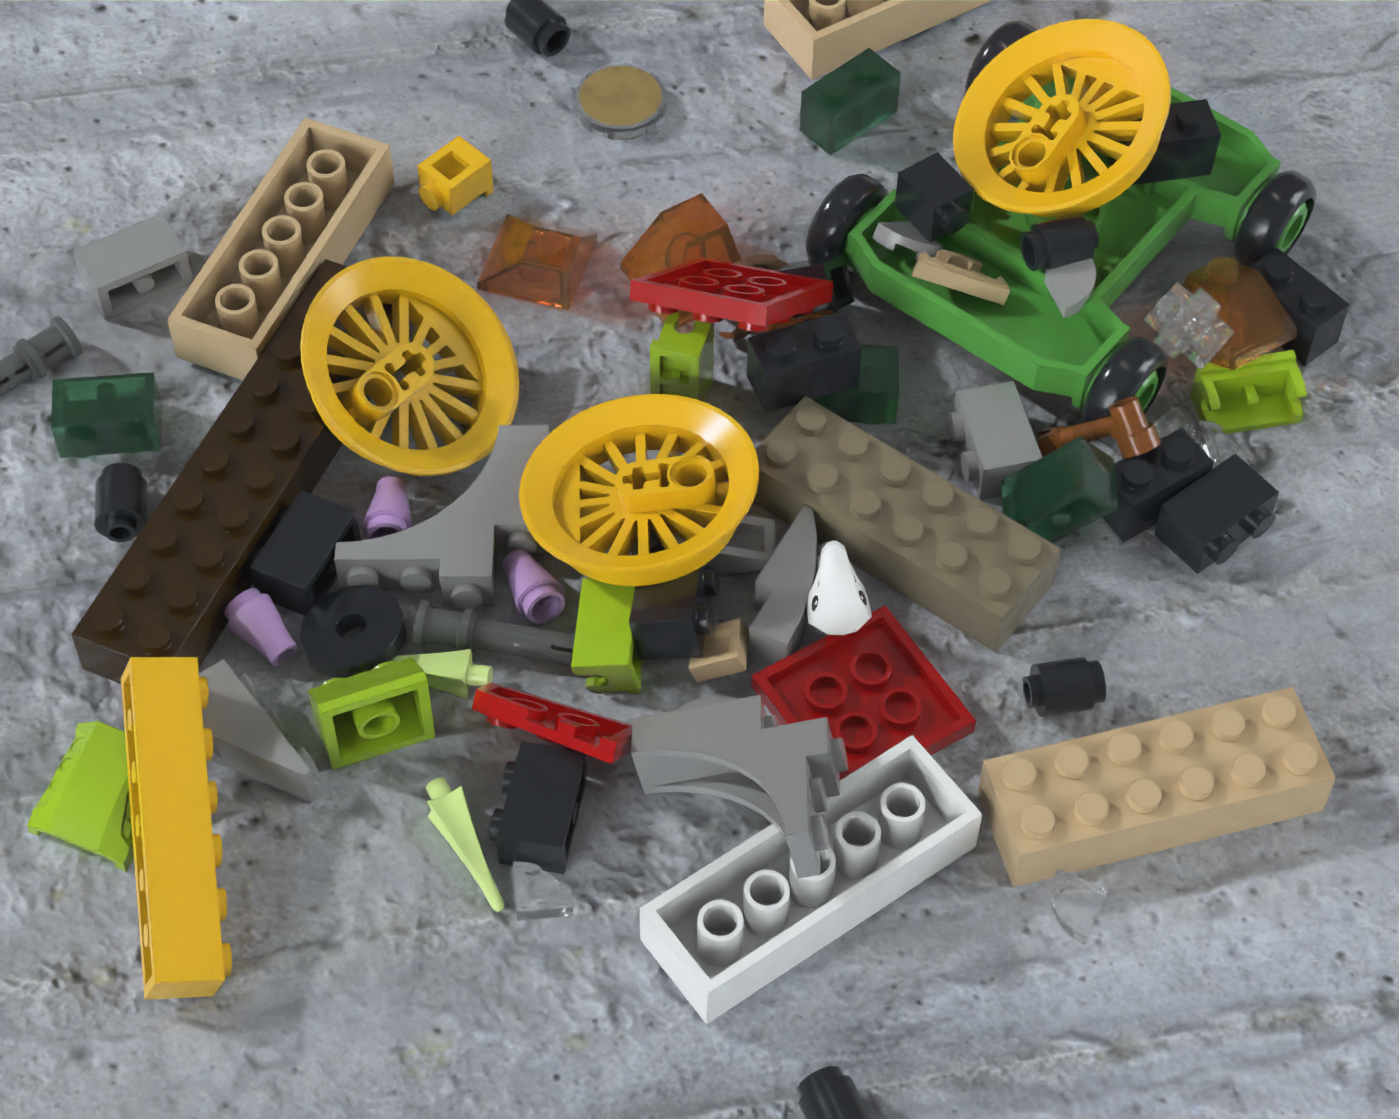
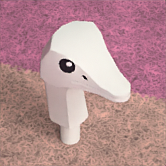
M838 541L825 542L818 549L819 556L816 559L815 581L808 594V624L829 635H846L858 631L872 617L871 608L865 587L857 577L848 559L845 546Z

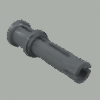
M60 316L52 318L50 320L51 326L29 340L21 338L16 341L15 346L12 347L13 353L0 360V396L30 377L34 380L47 376L48 368L69 355L76 357L82 353L79 340Z
M422 600L420 602L413 632V645L422 648L426 643L453 647L457 651L471 649L472 653L474 649H481L564 664L568 667H571L573 652L555 649L554 645L573 648L575 639L574 632L566 633L480 618V613L475 611L474 608L466 607L463 612L433 607L429 600Z

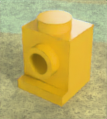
M460 136L454 138L417 165L419 196L423 203L433 211L441 207L449 214L454 215L481 194L488 197L494 192L491 159Z

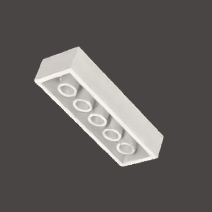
M913 735L840 780V795L827 798V811L819 813V815L824 817L829 840V849L820 850L821 875L804 878L797 877L787 841L775 825L771 824L640 908V940L706 1024L976 847L982 813Z

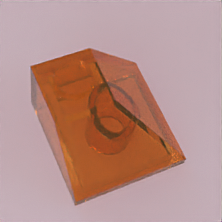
M701 193L661 211L620 262V269L631 282L633 279L701 257L731 263L741 260L728 224ZM678 310L679 325L676 329L695 321L693 319V312ZM656 313L663 323L671 315Z
M507 214L477 281V289L569 310L597 243V234Z
M1219 257L1210 260L1207 265L1187 275L1156 333V344L1235 370L1296 338L1297 327L1259 270L1239 265V262L1233 258Z

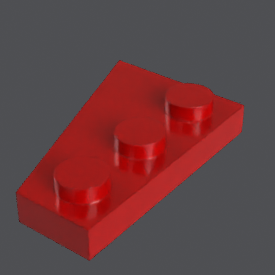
M492 682L476 689L471 710L487 715L486 721L492 725L507 729L520 728L535 734L544 741L561 744L610 764L631 753V724Z

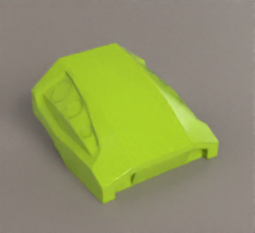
M100 721L78 723L75 730V739L59 764L48 788L34 807L27 828L34 835L40 836L43 832L105 857L114 862L116 868L126 872L134 859L125 731Z

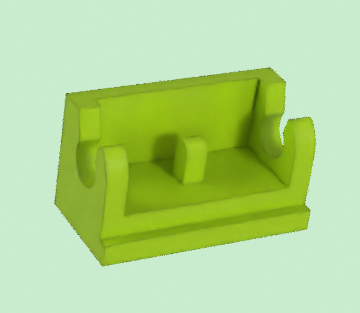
M672 313L665 320L658 340L653 339L650 345V394L678 395L705 402L713 381L714 323L696 320L693 331L682 334L675 330L679 325V313Z
M1294 350L1198 364L1190 396L1205 436L1212 437L1301 423L1304 413L1298 398L1306 397L1307 391L1296 363L1297 357Z
M582 578L571 669L574 675L604 676L587 678L585 687L587 690L597 692L629 691V694H640L644 660H639L629 626L636 586L612 585L591 578Z

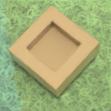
M741 618L714 625L712 635H705L702 657L689 659V671L697 683L746 671L749 631Z

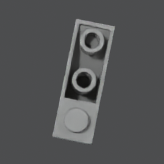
M224 659L200 672L199 677L207 678L209 688L208 705L206 710H202L203 728H210L213 735V755L211 761L309 803L316 800L317 795L313 777L318 774L312 758L302 746L294 749L287 741L288 732L278 714L273 709L265 712L258 704L259 695L248 676L244 672L236 675Z

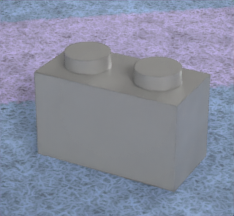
M163 214L138 222L131 227L73 250L81 281L105 320L190 285L193 282L187 251Z
M1009 381L956 391L953 412L947 413L948 433L952 442L959 441L962 450L960 462L966 482L973 481L979 500L1037 490L1043 458L1015 382Z

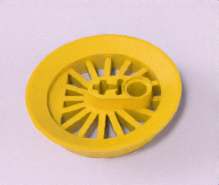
M1078 19L1060 22L1041 28L1017 40L985 66L975 78L961 102L953 131V151L961 175L983 200L998 208L1016 213L1042 217H1062L1077 212L1085 213L1110 202L1122 194L1140 177L1157 150L1171 103L1170 77L1161 54L1144 35L1124 24L1102 19ZM1067 76L1075 79L1071 95ZM1054 80L1056 95L1050 98L1041 87ZM1034 94L1042 106L1038 110L1023 102L1030 95ZM1011 116H1012V117H1015V118L1020 119V120H1022V121H1024V122H1027V123H1007V122L1009 121V119H1010ZM1116 141H1132V143L1128 147ZM999 142H1010V143H1007V144L998 146V145H999ZM1094 151L1117 161L1107 168ZM1081 155L1087 159L1099 174L1088 182H1085ZM1006 166L1001 171H998V168ZM1070 173L1072 188L1063 190Z
M389 256L371 258L350 265L335 274L320 289L310 304L304 319L300 343L304 378L314 405L326 426L345 446L359 456L388 469L410 475L438 476L466 469L486 457L494 448L498 435V425L512 424L517 409L520 384L519 370L512 343L503 324L489 304L472 287L454 274L441 267L413 258ZM382 303L392 304V328ZM363 306L370 326L356 311L355 307ZM338 319L353 337L334 327L335 321ZM409 320L416 327L410 341ZM425 339L430 343V346L427 348L422 346ZM327 345L349 358L327 354ZM438 353L442 359L434 361L432 356ZM401 371L406 377L398 383L393 375ZM453 371H454V373H455L459 378H457V377H451V376H445V375H440V374H445V373H449V372H453ZM329 373L355 377L356 379L332 384ZM365 394L369 395L374 400L376 405L370 403L367 400ZM451 395L472 398V407ZM391 412L392 444L380 439ZM446 415L466 426L463 433L457 429ZM409 427L418 450L409 449ZM431 428L445 443V446L438 448Z
M643 394L622 397L592 406L574 415L543 439L529 458L521 477L519 488L520 509L527 529L535 541L551 555L569 564L581 574L599 582L619 586L660 584L683 577L699 569L712 560L727 545L737 526L749 511L757 493L759 483L758 458L753 442L747 432L736 420L717 407L697 399L670 394ZM648 450H660L656 459L648 460ZM636 452V462L627 464L622 455ZM679 452L685 453L682 456H678ZM609 461L617 474H613L600 465ZM651 529L665 550L651 553ZM671 532L675 533L676 535L680 536L686 541L681 544H678V542L676 541ZM638 536V555L628 556ZM608 548H610L608 554L604 553Z

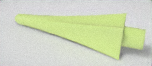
M471 649L431 654L397 655L391 660L398 662L412 657L424 670L428 686L465 699H469L471 685L482 687L493 680V667L473 664Z
M439 777L430 781L425 787L431 800L427 801L431 808L428 818L468 868L492 909L496 912L502 911L504 909V901L484 857L463 787L460 786L452 791L445 777Z

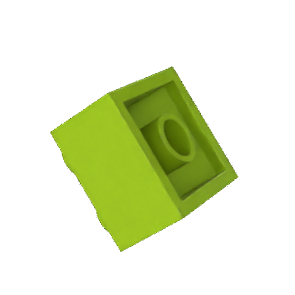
M412 657L398 662H384L375 666L372 670L347 678H333L324 682L321 686L308 690L313 718L332 770L435 737L428 680L424 670Z

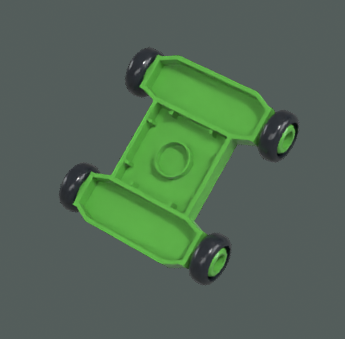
M1020 20L1006 22L996 29L984 42L972 63L965 84V94L975 78L993 58L1017 40L1037 31V29ZM1067 76L1071 95L1075 79ZM1054 80L1041 87L1050 98L1056 95ZM1171 87L1170 104L1195 101V99ZM1034 94L1030 95L1023 102L1038 110L1042 106ZM1211 109L1221 133L1211 175L1131 185L1110 202L1091 211L1081 213L1086 220L1090 219L1095 224L1099 236L1098 248L1094 249V256L1092 258L1096 268V280L1093 292L1084 303V307L1076 314L1067 318H1063L1044 283L1045 273L1041 270L1031 271L1027 267L1020 246L1022 233L1030 231L1032 225L1059 217H1042L1007 211L986 202L975 192H973L969 222L958 232L946 234L936 239V241L943 245L942 250L961 253L983 263L980 272L996 280L999 276L1004 278L1011 290L1004 305L913 277L912 272L917 262V259H915L917 253L899 244H896L892 251L872 238L879 222L909 221L894 206L896 189L888 193V190L879 181L863 173L846 177L824 198L808 230L806 254L808 260L845 254L848 272L851 271L857 276H861L870 292L1030 389L1072 397V405L1082 411V423L1111 416L1108 409L1109 406L1128 397H1138L1144 415L1154 402L1167 373L1168 357L1157 344L1146 338L1135 337L1128 340L1131 327L1122 323L1109 307L1189 219L1224 227L1225 238L1235 244L1234 253L1236 258L1242 265L1248 268L1276 247L1286 255L1291 251L1310 219L1315 206L1316 189L1310 179L1296 171L1290 170L1278 174L1281 161L1270 154L1253 131ZM1019 119L1016 123H1027V122H1024V121H1022V120ZM999 142V145H998V146H1001V145H1004V144H1007V143H1010V142ZM1094 151L1106 167L1109 168L1110 165L1106 155ZM1081 155L1085 182H1088L1099 174L1087 159ZM1006 166L998 168V171H1001ZM1070 173L1063 190L1072 188ZM1112 437L1101 439L1106 443L1116 442L1115 438L1112 439Z

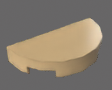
M948 250L937 251L935 257H930L927 252L921 253L912 272L913 277L1001 305L1005 304L1011 291L1001 276L996 280L980 272L983 264L980 261Z

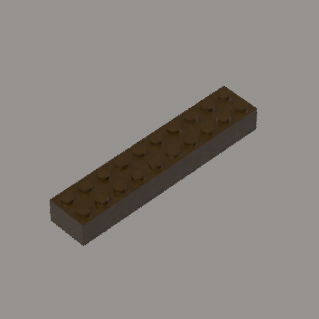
M327 259L323 261L72 632L71 636L82 669L121 684V677L130 657H197L198 669L204 662L228 624V619L224 616L227 605L237 595L250 589L253 585L252 575L249 572V563L253 552L259 545L266 544L275 530V523L280 511L285 506H291L301 490L312 493L343 444L326 426L314 405L303 374L300 343L304 319L316 294L335 274L348 266ZM382 303L392 328V304ZM363 306L355 307L356 311L370 326ZM337 319L333 326L353 337ZM410 320L409 339L413 335L414 330L416 328ZM327 345V354L349 358ZM329 373L332 384L356 379L355 377ZM365 394L367 400L370 402L372 398L369 395Z

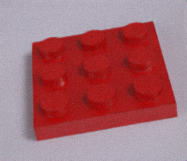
M701 257L631 280L629 300L647 303L648 310L655 313L672 314L677 313L678 310L693 312V319L697 321L715 323L723 321L724 318L738 321V328L742 330L759 332L767 331L769 325L773 323L790 322L791 317L794 315L810 314L813 312V308L832 301L833 281Z
M886 605L871 612L872 617L858 631L846 635H827L753 674L751 678V687L757 695H761L762 701L770 713L776 715L779 725L827 717L832 738L842 737L847 755L848 771L839 772V781L911 735L915 737L930 755H933L975 731V718Z

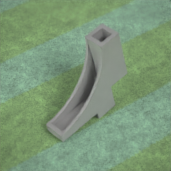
M498 425V435L493 451L477 479L451 505L433 517L413 527L379 538L336 542L334 560L339 588L366 585L379 589H406L412 592L441 589L443 606H456L462 609L466 607L495 606L497 555H508L518 549L527 550L530 555H547L549 553L535 541L528 531L519 503V488L524 468L534 450L550 434L549 425Z
M761 695L633 718L631 755L645 795L663 792L700 793L718 796L745 805L764 816L785 837L798 878L821 875L820 850L829 849V840L824 817L819 815V813L827 811L828 797L840 795L839 772L848 771L842 737L832 738L827 717L779 726L776 715H766Z

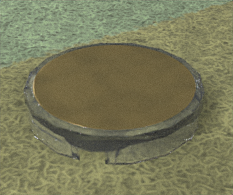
M628 63L608 64L593 69L581 79L575 91L576 116L583 127L592 133V128L602 132L603 138L611 140H632L647 135L656 128V122L660 118L663 119L666 113L665 87L658 76L644 67Z

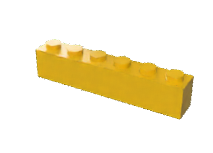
M130 657L121 677L144 1000L210 997L215 995L225 981V977H230L232 952L228 942L222 943L220 922H224L227 916V896L224 888H217L216 868H219L222 863V840L220 834L212 833L211 814H215L217 810L218 791L216 782L208 780L206 762L211 761L213 755L212 731L210 728H203L202 710H206L208 705V681L206 677H199L197 657Z

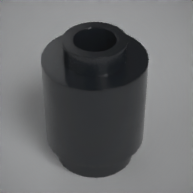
M511 0L508 4L505 16L506 28L535 53L551 57L558 54L567 45L570 38V29L567 27L565 18L544 0Z
M1079 212L1034 224L1031 226L1030 231L1022 233L1020 238L1021 252L1027 267L1031 271L1041 270L1044 273L1049 269L1093 258L1094 249L1098 248L1099 236L1095 224L1090 219L1086 220Z
M128 463L110 464L102 470L101 476L96 480L94 526L98 533L111 541H130L139 535L147 523L148 485L138 467Z
M1085 657L1037 663L1031 666L1030 676H1024L1023 694L1028 708L1035 707L1040 717L1092 710L1094 704L1105 701L1106 681L1102 666L1097 660L1087 661Z
M828 1066L819 1069L805 1077L798 1086L801 1094L799 1106L806 1119H872L852 1078L848 1075H843L838 1066Z

